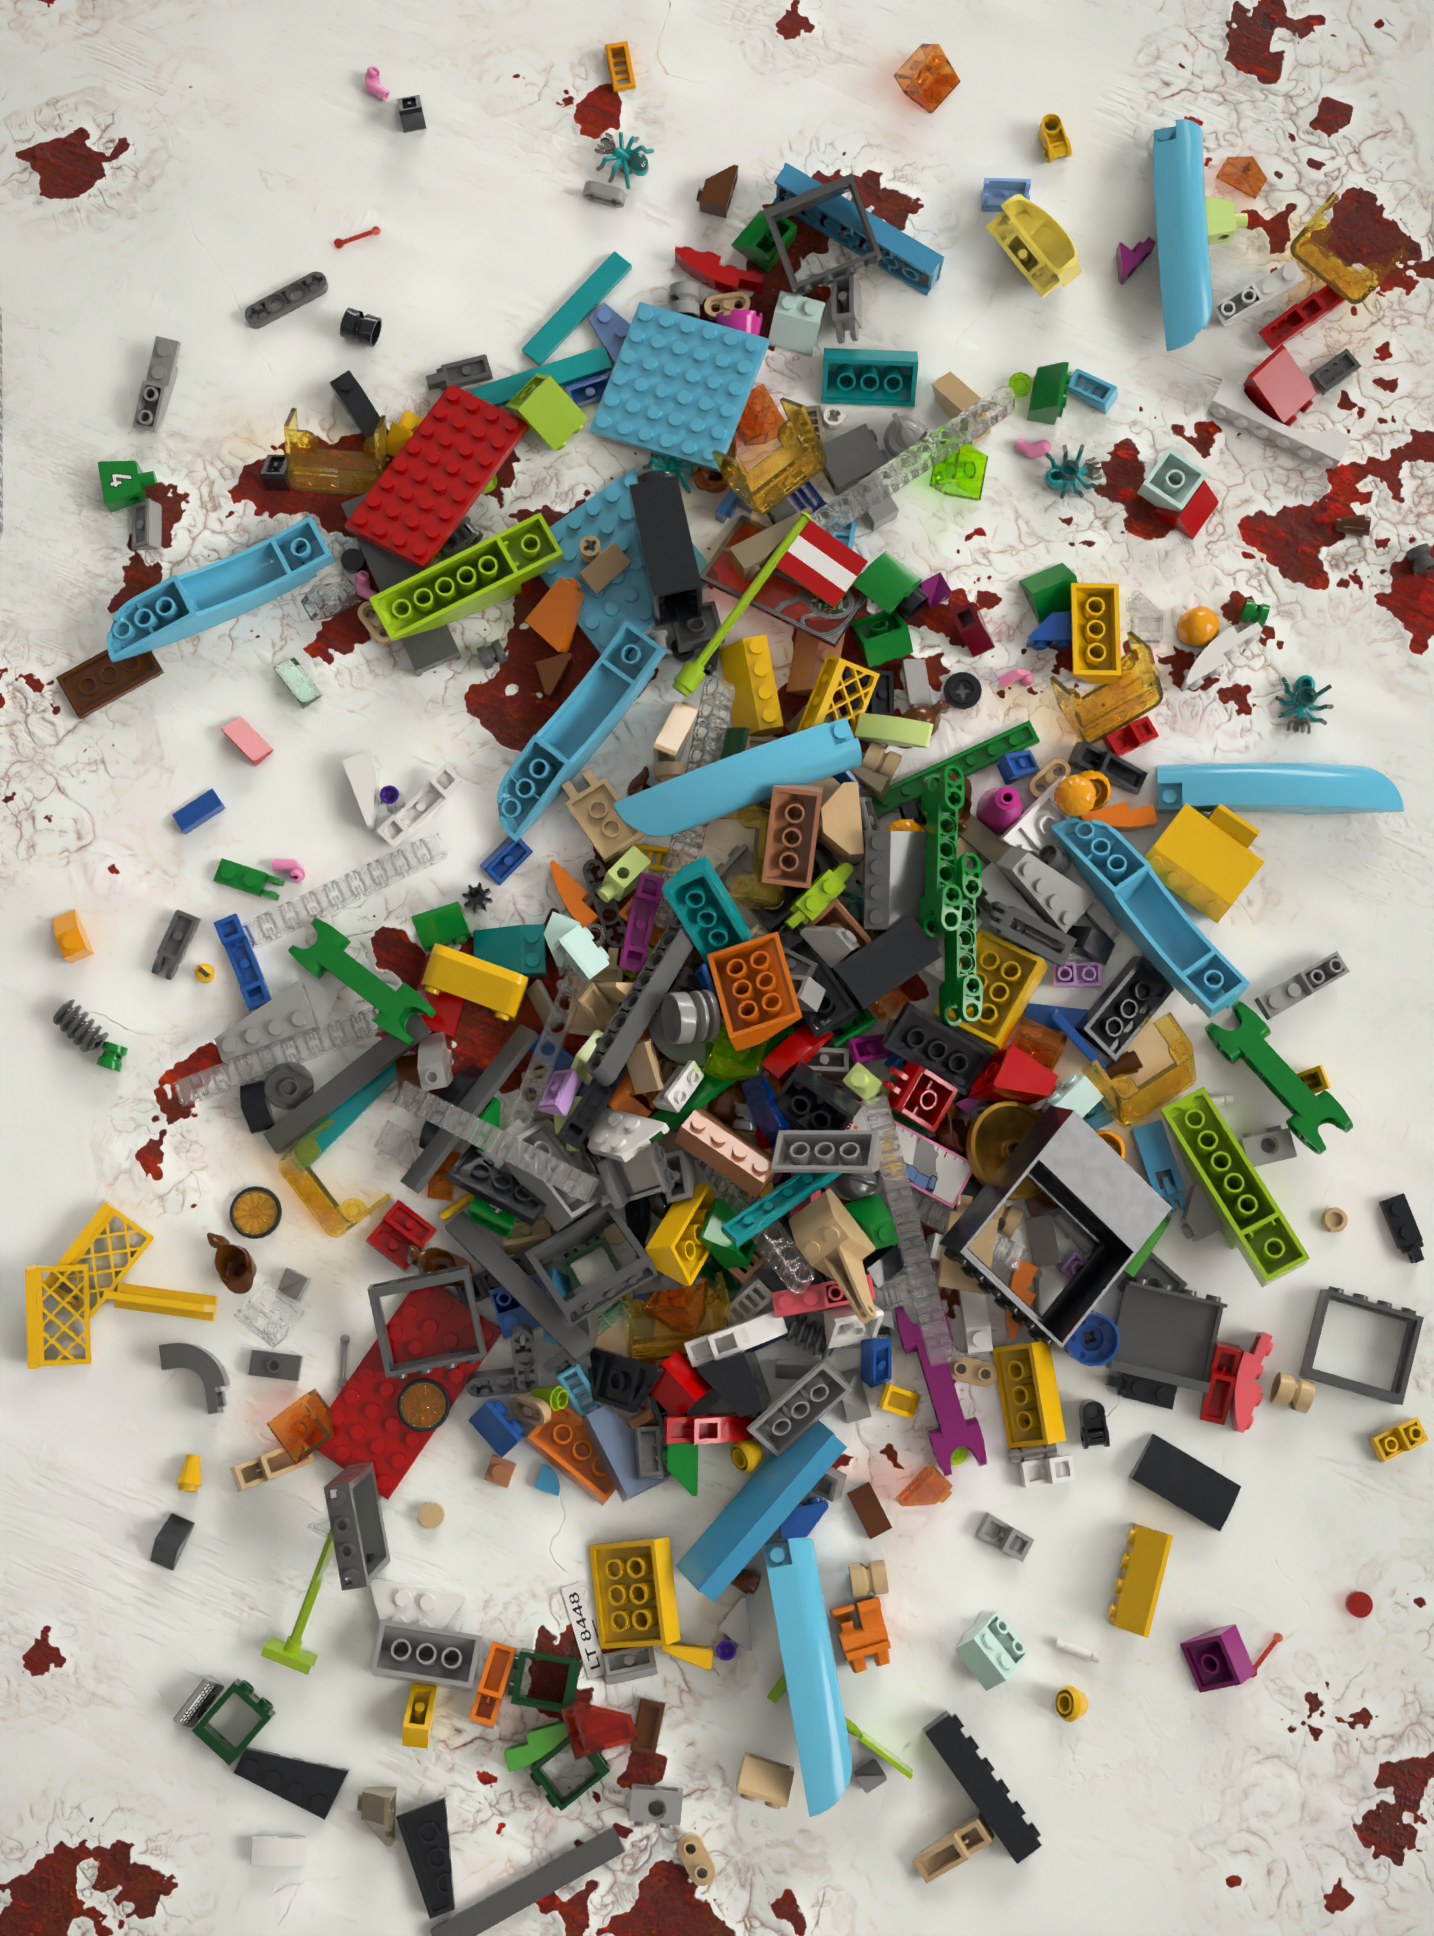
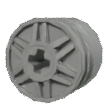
M709 989L691 991L689 994L686 992H674L664 996L661 1005V1022L664 1035L670 1044L691 1043L692 1040L695 1042H706L717 1038L721 1017L717 998Z

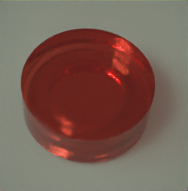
M1353 1591L1347 1596L1345 1606L1351 1615L1363 1618L1371 1613L1373 1602L1368 1594L1362 1591Z

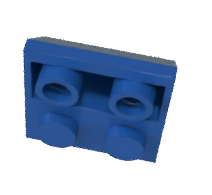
M536 1275L530 1277L542 1289ZM502 1287L489 1290L503 1339L509 1340L512 1328L518 1324H526L533 1331L542 1329Z
M490 1399L468 1421L502 1458L526 1437L523 1433L525 1428L516 1418L513 1420L509 1418L506 1414L509 1410L500 1400Z

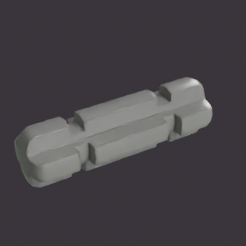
M1053 1443L1043 1446L1021 1447V1450L1017 1448L1010 1449L1007 1452L1008 1460L1013 1464L1019 1463L1021 1460L1029 1461L1044 1458L1045 1455L1047 1457L1056 1456L1057 1447Z

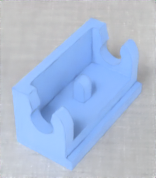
M984 178L981 193V212H1003L1000 205L1017 194H1022L1024 198L1030 200L1031 179Z

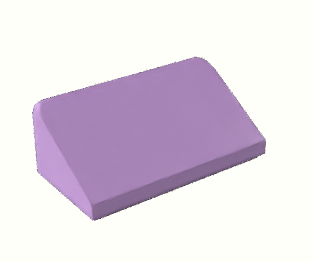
M574 1069L553 1072L537 1106L539 1111L560 1117L567 1116L582 1083L581 1078Z

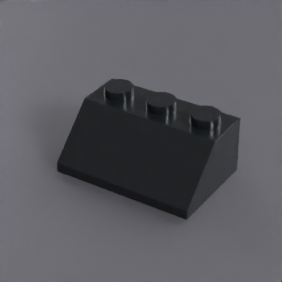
M801 1062L768 1106V1109L796 1130H845L862 1105Z

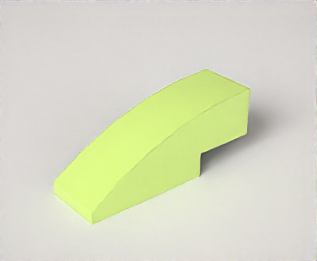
M860 713L854 736L865 742L885 743L889 746L928 748L933 724L901 717Z

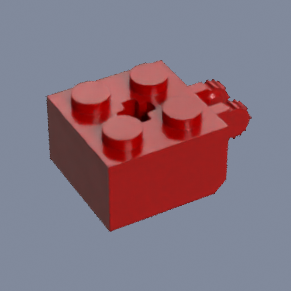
M907 1062L903 1071L891 1067L889 1072L897 1077L898 1080L895 1085L886 1080L882 1082L881 1085L891 1091L884 1105L920 1128L935 1133L955 1098L958 1089L926 1068L911 1062Z

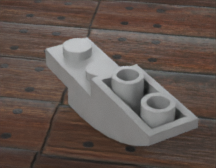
M156 336L146 381L143 380L132 427L157 433L167 410L178 373L176 364L181 346L179 341Z
M1336 951L1257 997L1254 1001L1266 1020H1269L1350 971Z

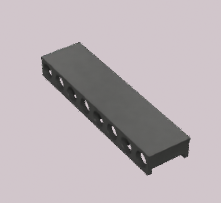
M368 493L341 504L347 519L350 518ZM354 534L380 592L423 571L415 565ZM447 624L401 639L418 677L423 672L457 658L458 660L461 658Z

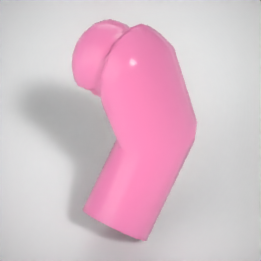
M371 66L365 73L366 89L385 101L390 91L380 85L379 69Z
M1020 438L1014 448L1030 459H1035L1048 454L1051 445L1047 440L1029 444Z
M363 570L357 572L354 578L356 593L369 601V598L378 594V592L371 589L368 572Z
M1013 669L997 679L1003 689L1016 681H1021L1024 687L1034 682V678L1031 676L1032 673L1025 669Z
M273 859V871H286L290 880L294 883H299L305 878L304 869L296 860Z

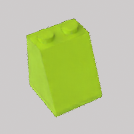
M536 373L504 406L511 414L523 419L529 426L528 430L546 448L552 451L564 448L568 443L567 439L573 433H578L585 425L583 422L588 418L550 375Z

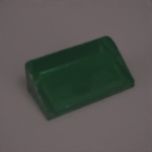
M295 657L274 667L276 673L303 709L322 696V693Z

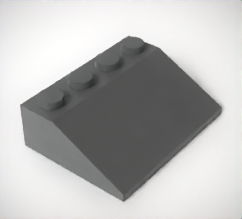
M865 830L863 832L864 856L861 927L863 929L889 930L908 916H912L919 924V900L925 894L926 832ZM928 921L927 929L935 930L934 924Z

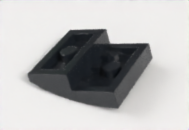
M845 670L842 673L843 681L852 676L849 670ZM871 670L879 673L880 676L865 713L894 716V671ZM866 674L859 678L861 688L867 686L870 675ZM854 681L845 686L848 696L857 691ZM859 696L850 701L852 710L859 707ZM845 704L843 705V716L848 714Z

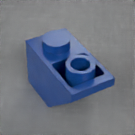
M1052 612L1029 636L1026 648L1033 647L1034 650H1045L1047 647H1057L1059 650L1070 649L1072 646L1071 612Z
M822 1497L808 1498L805 1504H798L780 1525L781 1539L788 1540L790 1538L807 1537L828 1509L827 1500L822 1501Z

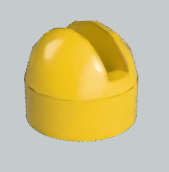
M202 963L196 967L194 975L199 982L210 983L215 977V970L211 965ZM201 968L210 974L207 978L199 972Z

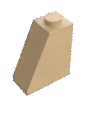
M951 371L932 383L936 402L972 446L991 433L984 400Z
M679 702L675 703L653 745L655 760L660 762H679L698 719V710H695L696 707L688 702H683L682 704Z

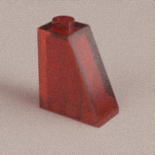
M579 1701L561 1708L575 1760L624 1747L638 1741L636 1726L633 1723L631 1714Z

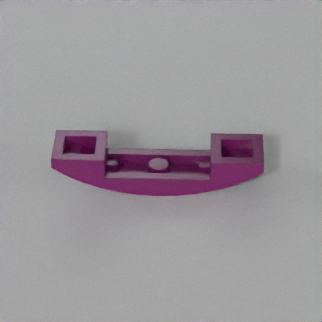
M640 873L625 929L619 963L620 969L640 973L646 963L649 939L665 878Z

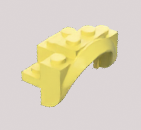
M1017 194L1000 205L1003 212L986 226V229L1002 247L1007 256L1043 299L1060 284L1065 288L1083 272L1078 264L1076 248L1065 230L1050 214L1037 204L1024 198L1022 194Z

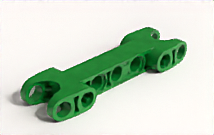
M955 765L943 768L940 775H929L922 784L921 811L927 819L925 894L919 900L918 916L919 925L930 939L939 936L942 931L951 932L956 930L961 923L962 892L957 886L958 809L964 804L965 786L963 772ZM949 770L955 773L956 782L949 779ZM931 779L936 780L938 783L935 790L930 786ZM947 915H950L953 919L952 927L947 926L945 923ZM928 921L935 926L934 934L930 933L927 929Z
M971 852L961 855L957 860V886L962 892V919L960 926L951 932L944 931L945 982L939 987V1013L941 1021L950 1027L959 1025L962 1020L967 1023L974 1022L980 1018L982 1013L983 985L981 979L976 975V897L982 891V871L980 859ZM966 857L970 858L973 862L972 870L968 869L965 865ZM947 915L945 923L947 926L952 927L953 919L950 915ZM968 1004L971 1005L974 1009V1015L972 1018L968 1017L966 1014V1007ZM949 1009L953 1010L956 1015L954 1022L950 1021L947 1016Z
M315 917L310 923L318 934L315 944L307 949H301L292 945L288 949L289 953L319 980L327 971L332 973L379 1010V1013L372 1020L393 1038L410 1046L414 1039L411 1038L406 1030V1022L416 1013H422L432 1018L436 1014L434 1008L405 982L401 984L397 991L393 990L344 952L351 943L350 940L331 925Z
M1237 1001L1231 1008L1239 1021L1240 1027L1234 1031H1226L1211 1022L1205 1027L1209 1039L1229 1063L1234 1064L1241 1058L1292 1114L1286 1120V1124L1291 1132L1311 1151L1318 1155L1326 1151V1146L1319 1135L1318 1127L1329 1123L1348 1133L1353 1129L1350 1117L1341 1104L1328 1091L1323 1090L1316 1096L1264 1040L1271 1034L1266 1023L1247 1005Z

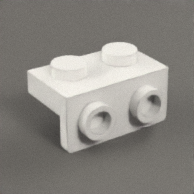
M689 1060L685 1066L679 1065L666 1082L664 1089L653 1100L656 1108L679 1113L705 1076L695 1061Z

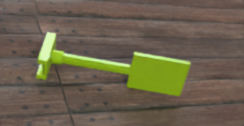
M331 1528L291 1636H288L286 1642L271 1636L264 1645L260 1655L307 1675L310 1672L311 1666L315 1665L318 1655L301 1649V1638L318 1595L323 1572L328 1567L334 1551Z
M785 1672L767 1696L773 1703H776L787 1691ZM845 1717L849 1734L860 1738L859 1740L911 1780L913 1777L912 1768L864 1731L861 1732L856 1724Z

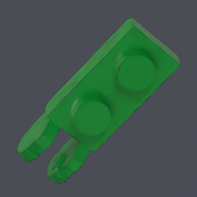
M221 858L213 880L216 883L278 901L280 895L274 891L265 890V884L269 882L276 886H284L285 883L280 878Z

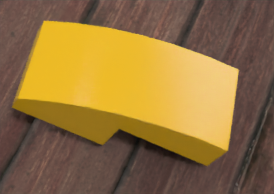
M1414 1417L1368 1440L1379 1462H1386L1404 1451L1412 1450L1429 1439L1418 1417Z

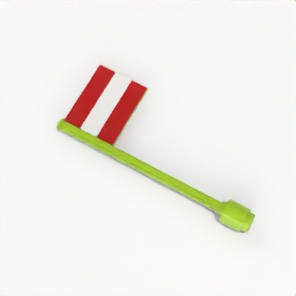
M801 512L799 519L697 660H693L692 663L686 661L673 679L675 682L672 687L685 697H688L690 693H694L706 676L703 672L705 664L775 568H778L828 605L835 608L868 561L812 522V517L809 513Z

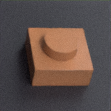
M650 1409L637 1413L628 1422L632 1430L635 1427L659 1426L656 1417Z
M492 1455L484 1480L508 1488L517 1463Z

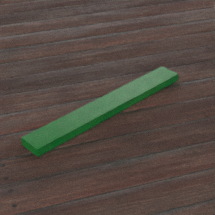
M1030 720L890 785V789L883 802L871 794L866 797L872 799L876 818L878 819L898 810L899 803L911 799L917 801V798L922 795L924 779L931 774L940 775L943 768L949 765L958 766L962 770L963 775L968 777L998 763L997 758L1002 755L1023 751L1038 744L1040 740ZM949 770V771H948V777H949L950 774H952V773H954V772L951 771V770ZM931 779L930 786L935 790L938 783L936 780Z
M789 1025L761 1044L736 1052L703 1077L679 1113L661 1109L651 1116L650 1119L665 1122L670 1128L669 1131H671L687 1119L694 1110L700 1109L761 1063L795 1030ZM660 1131L650 1138L649 1141L659 1140L665 1134Z

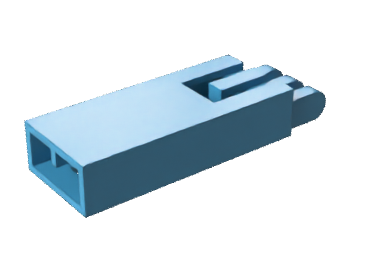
M1162 1120L1132 1128L1130 1133L1147 1183L1172 1207L1171 1213L1177 1212L1174 1203L1176 1201L1180 1210L1186 1209L1181 1193L1185 1191ZM1165 1170L1167 1177L1161 1178L1164 1188L1160 1189L1155 1173Z

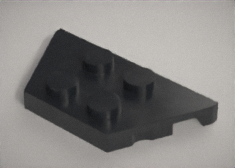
M597 1346L589 1353L591 1367L588 1368V1374L591 1380L592 1399L630 1413H637L664 1372L662 1367Z

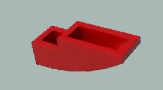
M806 1023L774 1049L761 1062V1065L765 1071L782 1085L801 1062L806 1064L834 1033L830 1032L816 1038Z
M1216 1340L1207 1381L1210 1383L1208 1393L1203 1392L1200 1420L1225 1425L1237 1382L1236 1373L1242 1355L1239 1345Z

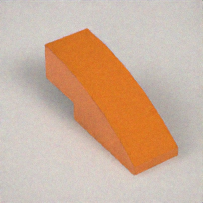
M1123 802L1079 816V820L1092 821L1096 819L1112 826L1118 832L1154 828L1158 823L1153 804L1129 810L1127 802Z
M552 860L550 862L552 876L566 910L573 920L581 923L582 928L587 927L590 931L599 921V917L584 903L589 898L588 892Z
M1019 1258L1016 1260L1011 1272L1008 1286L1026 1304L1031 1306L1036 1294L1027 1289L1038 1267ZM1006 1309V1336L1011 1340H1015L1021 1326L1010 1317L1012 1313Z
M492 1641L469 1717L470 1723L494 1729L517 1648Z

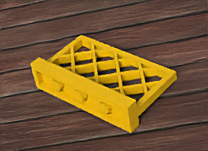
M827 653L797 732L823 724L826 714L831 712L834 721L843 718L850 719V728L854 736L860 713H865L880 674ZM845 666H848L852 676L843 681L842 673ZM866 674L870 675L867 686L861 688L859 678ZM854 681L857 691L848 696L845 686ZM840 689L843 699L834 703L833 696ZM859 696V707L852 710L850 701ZM845 704L848 714L839 718L836 709Z
M107 1201L104 1202L56 1265L78 1264L82 1258L92 1257L93 1272H89V1275H94L96 1289L90 1290V1293L96 1292L97 1304L92 1310L90 1309L91 1318L106 1301V1298L100 1297V1291H113L117 1287L118 1283H120L154 1239V1236ZM115 1215L124 1223L123 1232L110 1233L109 1222ZM127 1224L135 1230L128 1231ZM106 1227L107 1234L100 1235ZM139 1232L147 1238L141 1247L130 1248V1233ZM125 1234L127 1249L113 1251L111 1236ZM107 1237L109 1251L95 1253L93 1244L95 1240ZM90 1248L91 1254L84 1255ZM138 1250V1251L135 1253V1255L132 1257V1256H131V1251ZM127 1252L128 1264L125 1267L115 1268L113 1254ZM109 1254L111 1269L97 1271L95 1256ZM120 1270H122L121 1273H120V1274L118 1275V1277L116 1278V1273H115V1271H120ZM59 1271V1272H60L62 1275H64L67 1271ZM75 1271V1274L68 1275L66 1278L76 1277L78 1286L83 1273L79 1274V1271ZM50 1272L43 1282L51 1288L60 1278L53 1272ZM112 1272L113 1283L111 1286L99 1288L98 1274ZM62 1281L54 1291L63 1298H66L70 1293L60 1288V1285L64 1282ZM78 1295V1301L72 1296L68 1301L80 1309L84 1305L82 1297Z
M28 1264L25 1268L28 1369H38L39 1366L91 1364L89 1264L47 1266ZM83 1270V1281L77 1287L66 1278L71 1271ZM59 1271L67 1272L64 1275H62ZM42 1272H53L60 1279L50 1288L43 1282ZM62 1281L73 1289L64 1300L53 1291ZM82 1286L84 1287V1293L79 1290ZM75 1293L84 1299V1305L78 1311L67 1303ZM49 1294L60 1302L59 1306L52 1313L43 1306V1300ZM62 1306H65L74 1314L66 1324L54 1316ZM83 1310H84V1317H83L82 1315H80V1313H81ZM44 1313H45L46 1315H48V1317H47L45 1320H44ZM76 1317L85 1324V1329L79 1336L67 1327ZM50 1318L61 1327L53 1337L44 1331V1325ZM64 1330L75 1339L66 1349L55 1340ZM84 1334H85V1342L81 1339V1337H82ZM44 1337L49 1340L46 1344L44 1342ZM78 1342L85 1348L86 1357L75 1358L68 1351ZM51 1343L62 1352L56 1359H45V1349Z
M118 1283L117 1291L104 1290L103 1298L115 1300L114 1308L215 1321L219 1297L126 1283Z

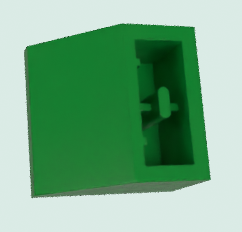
M760 210L731 246L768 273L781 257L765 213ZM787 218L777 221L776 225L787 251L796 240L797 226Z
M1069 362L1037 368L1029 404L1028 421L1055 425L1057 417H1062L1063 408L1066 406L1068 397L1066 390L1070 384L1072 373L1068 372Z
M715 1198L700 1233L699 1240L724 1269L749 1267L763 1230L739 1247H736L722 1233L721 1227L746 1209L720 1198Z

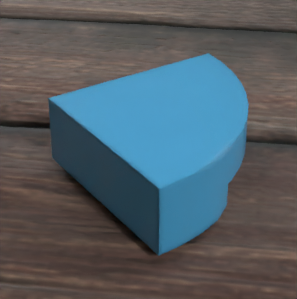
M543 1463L535 1488L559 1496V1479L554 1470Z

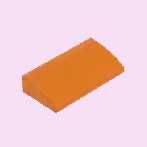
M568 1406L558 1411L551 1409L550 1421L542 1426H536L525 1442L603 1506L616 1488L582 1423L583 1418Z

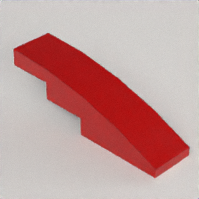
M1332 280L1318 292H1313L1299 304L1293 305L1260 330L1258 334L1269 348L1274 351L1344 303L1347 298Z

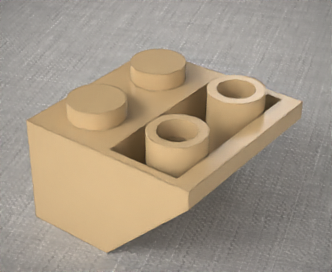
M744 1752L736 1780V1791L741 1793L740 1797L743 1799L755 1801L757 1798L764 1800L765 1805L768 1807L780 1809V1806L787 1808L795 1772L794 1767Z

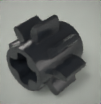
M480 882L477 887H472L469 884L468 894L462 893V896L468 899L464 904L465 908L472 906L474 914L477 913L478 909H483L486 912L485 906L487 903H493V900L487 897L491 890L489 888L483 890ZM480 894L483 900L479 899L478 902L475 903L472 897H477V895Z

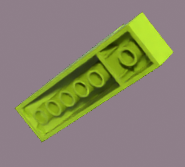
M540 512L370 597L369 601L391 641H395L455 622L520 594L522 583L563 563V552Z
M1204 1086L1160 1109L1194 1184L1200 1183L1224 1228L1220 1229L1231 1250L1239 1249L1261 1287L1263 1288L1305 1265L1310 1259L1308 1253Z

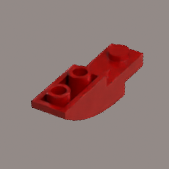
M687 246L682 248L675 247V262L692 278L703 285L723 294L738 292L739 289L762 294L764 275L759 272L739 270L732 265L722 266L721 256H717L713 252H699Z
M736 1412L664 1416L663 1442L666 1444L692 1443L697 1445L752 1439L755 1437L747 1430V1427L757 1417L749 1419L748 1416L740 1418Z

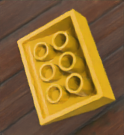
M1185 803L1144 856L1165 886L1215 923H1218L1265 862L1187 803Z
M979 929L976 934V975L981 979L983 985L982 1013L978 1020L969 1023L962 1020L955 1027L997 1050L1004 1048L1048 968L1045 960ZM939 1003L933 1012L938 1017H940ZM968 1004L966 1007V1014L968 1017L972 1018L974 1015V1009L971 1005ZM949 1009L947 1016L950 1021L954 1022L956 1015L953 1010Z
M669 1536L589 1545L600 1649L663 1646L680 1641Z

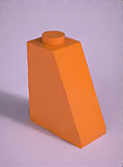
M560 576L525 619V622L558 652L567 653L570 649L585 594L579 589L581 585L572 577L567 579Z

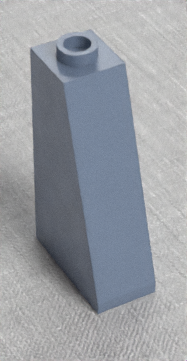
M596 1405L586 1411L587 1415L582 1420V1423L622 1502L669 1479L672 1474L663 1464L664 1477L662 1479L637 1480L634 1432L609 1405L602 1408L600 1405Z

